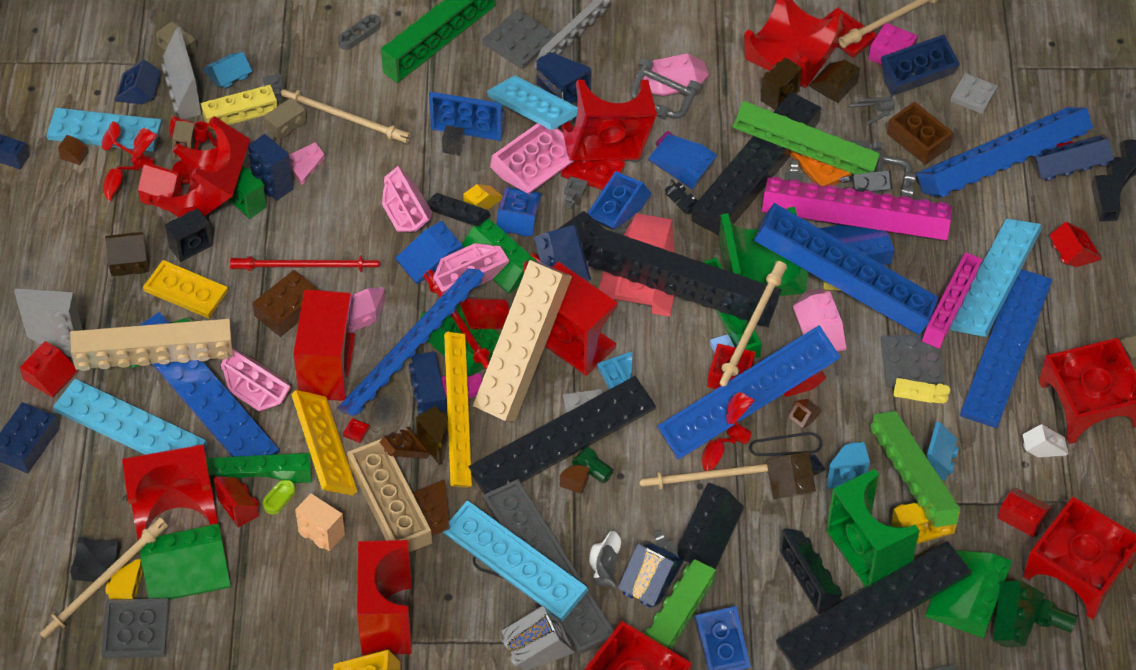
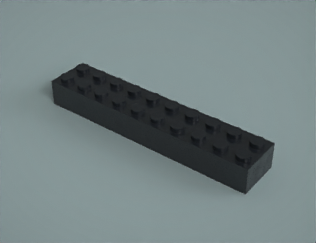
M790 92L773 113L786 116L789 119L815 128L820 122L822 107ZM753 136L692 207L691 221L719 236L721 214H729L730 221L735 224L765 188L768 178L774 177L790 158L791 150Z
M601 227L594 240L588 266L596 270H602L613 276L626 278L631 282H637L651 289H658L666 294L675 295L686 301H692L704 307H710L719 310L721 313L730 314L741 320L750 321L767 284ZM774 288L757 325L769 327L782 289Z

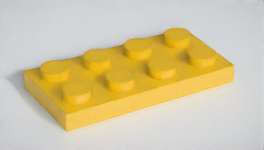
M162 260L143 286L144 292L208 319L229 292L227 286L165 260Z

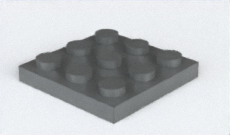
M516 9L482 41L483 45L519 68L524 69L539 56L541 49L557 34Z
M924 335L881 336L886 387H895L897 378L934 384L935 386L939 383L944 385L941 349L922 342Z
M168 598L106 600L102 658L165 657L169 609Z

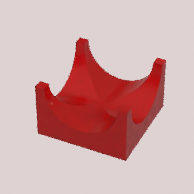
M776 0L772 14L764 27L755 35L749 29L744 33L745 60L770 71L777 62L782 61L786 57L802 67L800 86L807 88L839 45L838 40L843 36V13L836 10L831 19H819L803 11L793 0Z
M648 79L641 80L639 94L634 99L624 103L605 101L589 90L585 80H577L578 110L575 127H572L570 121L561 125L569 161L640 159L657 116Z
M215 116L210 118L208 125L213 128L217 135L218 147L211 150H195L177 143L173 148L172 152L183 161L190 177L189 190L187 194L179 197H167L160 194L156 198L155 203L177 217H181L197 208L205 216L233 196L250 138Z
M1119 338L1045 356L1039 384L1041 388L1048 387L1051 384L1058 393L1065 412L1067 424L1066 439L1069 444L1076 443L1079 436L1092 425L1111 417H1130L1133 427H1136V371Z
M203 444L122 459L128 504L132 505L138 540L142 537V531L144 529L147 530L150 523L159 514L173 508L193 509L202 514L207 519L209 525L218 524Z
M1072 497L1031 550L1023 577L1030 581L1033 576L1048 575L1064 582L1080 596L1087 610L1086 616L1094 620L1106 596L1126 567L1131 569L1136 562V534L1077 498Z

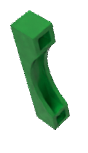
M717 257L702 261L703 263L723 269ZM716 310L732 343L737 348L748 323L746 320H741L736 316L724 314ZM754 329L744 350L755 352L756 359L761 357L762 343Z
M310 453L206 458L212 487L215 486V477H232L237 479L266 477L290 480L293 483H312Z

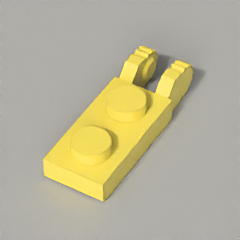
M897 378L893 395L917 401L944 404L948 401L950 388L948 385L940 383L935 386L934 384Z

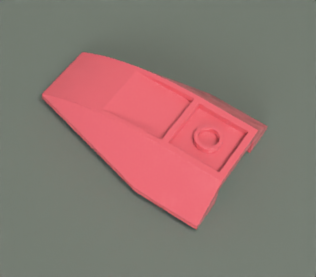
M637 213L634 215L624 236L675 253L672 219ZM605 271L602 273L599 290L615 301L617 299L652 305L651 314L669 317L671 315L675 295L666 294L658 289H651L646 285L631 282L620 276H613Z

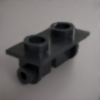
M671 179L673 185L665 188V194L674 203L681 199L676 205L683 213L691 214L692 207L698 200L691 193L687 195L684 192L686 188L680 182L676 184Z

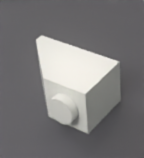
M1043 424L1023 434L1025 450L1036 457L1066 456L1069 454L1065 437Z

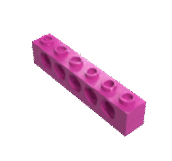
M965 252L926 328L922 342L940 349L971 288L972 282H974L983 259Z

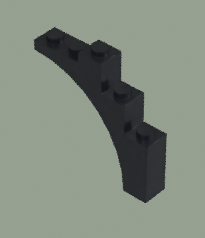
M1123 140L1120 151L1121 157H1114V160L1110 161L1106 168L1107 175L1094 177L1092 191L1099 222L1118 221L1121 211L1120 193L1126 183L1136 175V140Z

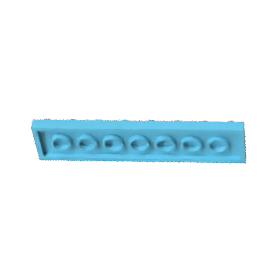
M1006 218L974 282L971 284V288L950 328L952 331L987 337L1042 230L1041 224Z
M77 379L73 380L53 406L54 412L145 455L202 444L205 448L207 445L205 439Z
M468 500L449 521L450 529L443 532L444 535L532 600L546 607L562 622L589 591L585 585Z

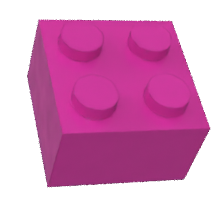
M885 23L871 44L869 60L882 65V56L917 44L918 35Z

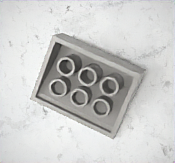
M179 27L176 28L163 55L164 63L161 66L163 74H167V77H165L166 85L171 87L169 90L170 99L175 100V103H172L174 112L179 114L180 119L200 116L201 110L194 73Z
M15 289L14 293L27 337L39 344L46 341L60 349L65 356L72 357L70 331L82 330L73 292Z

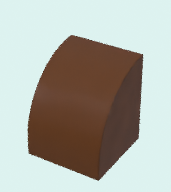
M66 135L58 147L62 160L81 165L89 153L81 141L70 135Z
M808 399L799 400L795 403L788 418L800 427L805 428L819 416L822 409Z
M575 465L566 468L560 474V487L582 494L589 480V467Z

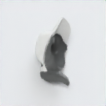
M610 531L602 543L594 544L590 551L589 563L594 570L593 581L598 586L617 587L616 582L611 577L616 572L621 539L615 531Z

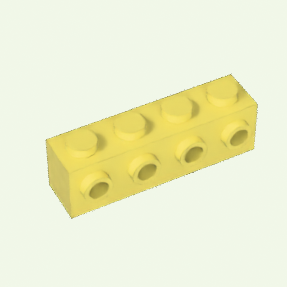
M271 85L209 100L201 103L205 122L209 123L210 118L215 116L230 125L266 115L277 107V101Z

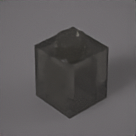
M446 125L442 137V153L460 156L465 143L464 128Z

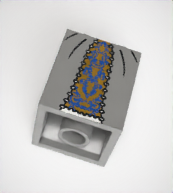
M544 606L501 631L504 639H502L503 644L512 654L510 656L512 663L515 667H520L522 670L533 669L575 652L558 618Z

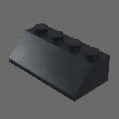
M707 483L678 544L677 554L685 559L684 561L692 564L695 559L711 568H717L744 510V506L727 489Z
M788 528L782 529L779 551L817 614H821L838 605L841 601L842 591L838 585L835 586L830 571L824 568L820 555L813 550L811 540L808 537L806 538L802 531Z

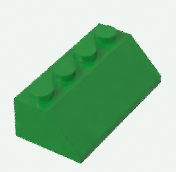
M489 218L479 227L473 226L462 242L463 248L474 243L494 247L500 246L509 259V263L492 280L508 294L519 287L525 273L524 262L526 260L537 261Z

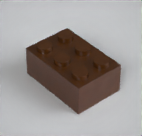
M915 101L890 118L887 129L889 136L925 165L951 147L954 134Z
M293 270L252 302L254 316L275 334L282 337L299 323L304 290L319 289L296 270Z

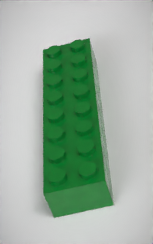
M443 0L438 5H435L428 13L422 15L419 20L409 25L406 30L396 35L392 41L381 48L382 72L396 83H399L496 7V0Z

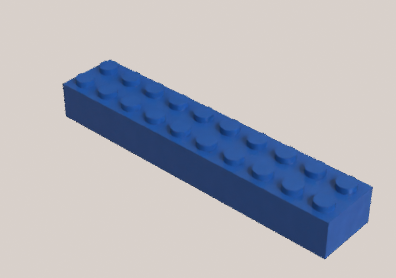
M1066 107L919 171L916 174L922 192L931 196H947L951 190L963 189L967 183L979 182L983 176H992L999 169L1005 170L1012 167L1011 164L1015 162L1021 163L1026 161V157L1042 154V150L1056 148L1060 142L1066 143L1071 141L1074 136H1083L1087 134L1088 130L1093 128L1088 109L1085 107Z
M773 203L765 214L754 241L918 335L929 324L938 296L776 203Z

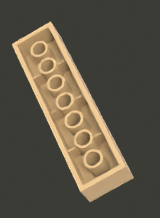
M529 260L474 401V407L504 421H516L571 281V275L541 262Z
M230 319L70 331L71 355L76 370L79 369L81 371H87L90 368L108 369L115 366L122 368L129 367L130 365L147 366L153 363H186L190 360L207 361L215 358L225 360L233 357Z

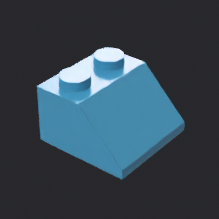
M244 52L231 53L203 67L204 72L215 86H222L223 88L232 85V81L237 78L239 81L247 78L248 73L252 72Z
M936 422L927 459L940 479L946 481L948 474L953 472L955 463L951 461L952 458H957L959 447L956 446L957 438L940 422Z
M852 442L844 445L830 464L827 489L835 488L868 472L870 460L864 442Z

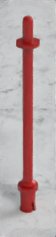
M247 256V258H230L231 270L247 269V271H252L255 267H359V271L363 272V267H379L381 265L379 260H363V256H359V260H255L252 256Z
M428 270L427 272L430 276L428 277L424 273L423 277L427 281L430 291L437 293L440 298L444 293L440 291L433 279L435 272ZM455 310L451 317L462 334H465L467 342L475 352L473 360L476 363H482L484 368L487 369L490 363L488 360L490 354L488 349L480 348L468 327Z

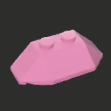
M688 53L652 61L654 66L651 71L686 87L690 80L702 85L709 77L704 61ZM647 76L643 78V80L648 79L652 94L666 96L680 93V91Z
M397 166L384 177L385 186L382 205L398 232H414L430 220L432 211L418 186Z
M474 243L442 258L433 279L440 291L445 293L467 268L480 269L485 274L481 278L482 282L480 285L492 280L509 263V259L500 246L494 247Z
M383 287L367 288L351 295L346 332L353 333L358 329L377 322L385 303V290Z
M824 288L804 292L793 305L802 334L804 335L820 325L837 352L846 350L842 320L831 292Z
M233 349V357H229L221 363L229 392L260 412L282 404L291 388L284 378Z

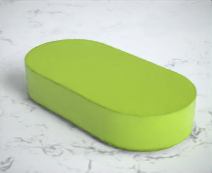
M290 480L279 481L263 499L264 511L268 514L279 513L294 497L296 492L294 483Z

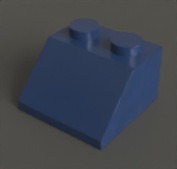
M145 59L122 74L114 100L140 105L148 100L151 101L156 94L155 88L160 81L159 75L161 71Z

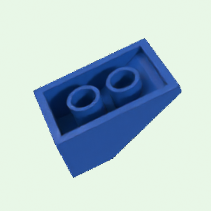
M668 134L648 160L694 190L712 167L717 154L702 144Z
M615 171L588 211V214L596 222L615 230L640 211L652 193L643 182Z
M505 187L498 209L496 225L506 234L516 233L520 236H532L542 193L532 191L530 194H527L520 189Z
M440 221L422 232L396 257V261L415 284H418L425 280L423 277L424 273L429 277L428 270L436 272L440 260L463 249V245L448 227Z
M737 606L693 616L708 670H742L751 667Z

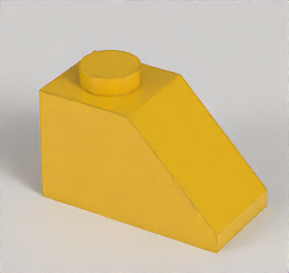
M476 184L463 194V202L488 210L501 201L503 196L492 186Z
M136 559L118 570L111 577V581L107 582L106 594H108L110 600L136 599L143 574L141 559Z

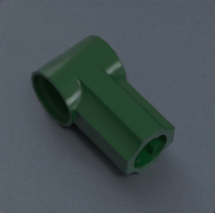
M585 447L572 460L573 466L589 467V474L602 484L606 483L613 474V469L601 461L595 451L589 447Z
M1043 599L1035 623L1042 627H1049L1051 625L1072 633L1078 616L1057 608L1056 604L1050 600Z

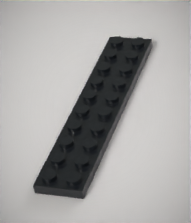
M633 376L468 467L483 494L489 493L517 479L522 483L654 411L656 405L637 377Z
M946 541L777 639L776 645L794 670H810L971 575V570L951 544Z

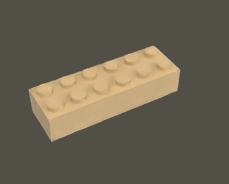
M381 439L348 451L349 466L385 539L408 540L409 552L432 544L431 529L394 456L391 457L384 452V447L379 443Z

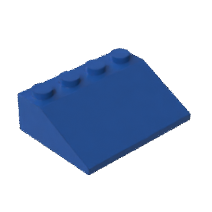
M429 92L431 130L497 141L502 140L506 127V113L501 103Z
M844 224L820 228L880 264H892L894 248L886 231Z

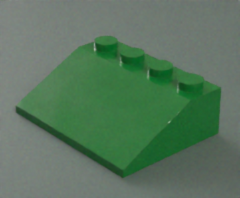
M458 303L455 306L456 311L480 348L488 349L490 353L488 360L490 361L500 333L495 329H470L462 308ZM451 315L446 316L442 320L443 324L437 330H433L427 340L444 356V334L447 332L462 334ZM465 338L467 376L480 372L484 369L482 363H476L473 360L475 352Z
M219 524L160 535L155 538L156 541L154 543H147L140 549L148 599L168 598V600L231 588Z
M955 550L971 570V575L934 596L925 617L984 639L998 603L1001 582H1006L1012 560L993 553Z

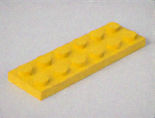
M295 390L291 395L322 490L353 496L357 492V488L327 398Z

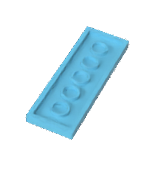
M516 75L487 90L489 98L550 130L557 129L563 123L571 121L577 116L578 107Z
M55 108L46 136L47 140L63 141L66 135H70L83 144L101 146L105 131L108 129L109 124L114 121L120 126V135L116 141L128 149H133L134 139L142 128H147L159 136L162 121L161 119ZM158 136L145 151L154 152Z

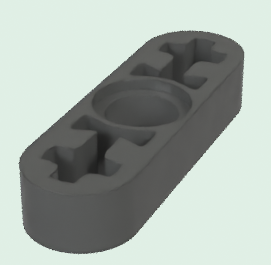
M375 14L368 15L338 36L339 47L343 50H349L378 31L381 27L380 17ZM357 30L364 31L362 34H356L355 32Z

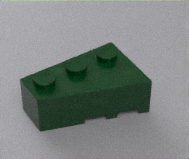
M1022 580L1001 582L993 642L1003 647H1025L1045 594Z

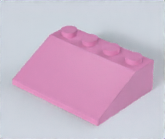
M537 123L493 154L490 168L504 181L530 194L574 161H569L563 133L558 128L550 130Z

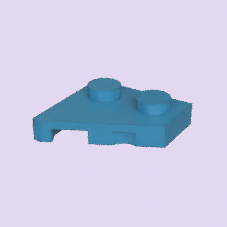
M631 351L597 363V368L609 389L631 378Z

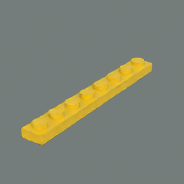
M447 332L444 334L450 484L453 487L469 488L472 486V478L468 467L471 465L466 341L465 334Z

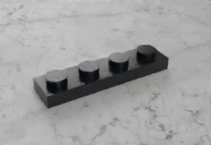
M436 193L427 201L431 211L476 227L482 225L491 216L487 209L440 193Z

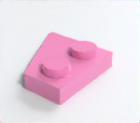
M316 142L289 155L291 172L301 185L306 182V177L310 173L313 174L316 167L325 159V154Z

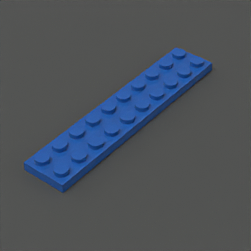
M467 268L337 408L342 413L350 416L359 414L363 409L362 405L367 400L370 401L377 394L376 390L380 386H385L389 382L391 374L398 372L403 367V362L406 358H411L416 353V348L429 339V334L443 324L442 320L456 310L455 306L467 299L469 296L468 292L481 284V278L485 274L480 269Z
M1021 269L999 311L960 417L998 428L1053 279Z
M158 312L139 326L169 324V322ZM190 360L186 363L152 364L231 457L276 455L279 453L276 445L203 361Z
M818 325L733 378L726 386L717 388L664 421L657 428L679 460L735 425L727 423L726 415L728 413L727 406L736 393H744L755 400L737 420V422H740L841 357L821 326Z

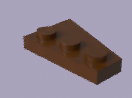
M406 427L404 431L401 429L396 434H388L379 442L384 447V452L391 457L427 459L431 454L410 427Z
M445 480L412 492L431 529L432 536L449 530L450 523Z

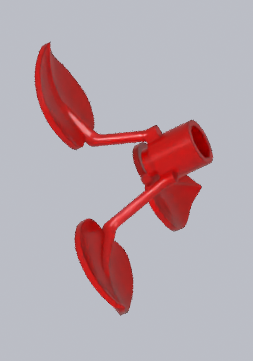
M173 116L169 125L170 137L173 138L176 121L193 122ZM205 121L194 123V139L196 140L194 149L198 150L199 143H204L208 137L212 145L218 147V139L216 137L214 141L212 132H209L208 123ZM183 161L176 162L172 170L179 172L181 183H190L189 173Z
M114 121L109 124L102 138V148L108 151L114 143L116 146L132 154L131 163L134 165L118 166L116 169L111 168L103 182V192L109 201H112V197L121 183L123 177L121 170L138 171L139 168L143 169L145 162L153 164V158L143 153L158 136L147 128H142L134 139L132 151L116 141L120 135L119 124Z
M736 393L727 406V423L735 424L728 429L727 434L730 439L718 438L717 441L711 440L706 445L702 454V466L705 471L713 470L724 453L723 442H731L733 444L736 441L742 444L749 442L751 430L737 422L755 401L746 394Z

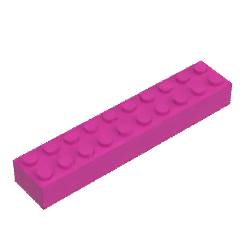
M780 177L768 178L762 212L767 213L773 203H776L786 210L788 207H795L797 216L800 218L942 240L948 239L952 206L945 202L932 203L926 199L912 200L906 196L899 198L893 197L891 194L879 195L874 194L872 191L860 192L853 188L840 189L833 185L820 186L814 182L807 184L801 183L799 180L787 181L782 180Z

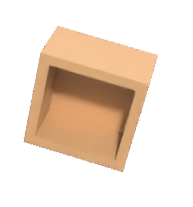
M310 493L295 510L298 532L304 538L313 540L318 547L331 551L345 535L342 513Z

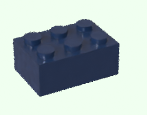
M263 134L249 144L248 157L250 159L252 175L262 180L266 195L278 201L293 190L289 154L266 134Z
M435 351L413 355L409 369L411 386L414 387V399L418 405V415L436 406L439 411H443L447 416L446 398Z
M22 402L0 432V462L28 474L59 430L56 416Z

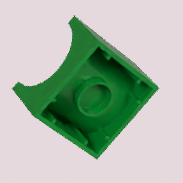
M788 207V211L797 215L795 207ZM721 214L719 246L724 270L768 284L766 280L768 274H771L775 263L781 261L787 265V269L781 278V284L775 286L782 289L780 296L797 295L806 292L807 270L754 241L759 229L740 228L730 221L729 214Z
M875 469L833 488L826 527L827 534L865 588L913 561L920 532L916 525L895 528L884 525L871 516L879 474Z

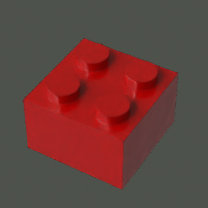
M717 344L708 374V388L717 389L721 387L720 380L724 374L722 365L730 362L736 347ZM743 351L736 366L739 370L738 375L754 366L755 352ZM738 375L731 376L730 380L737 377Z

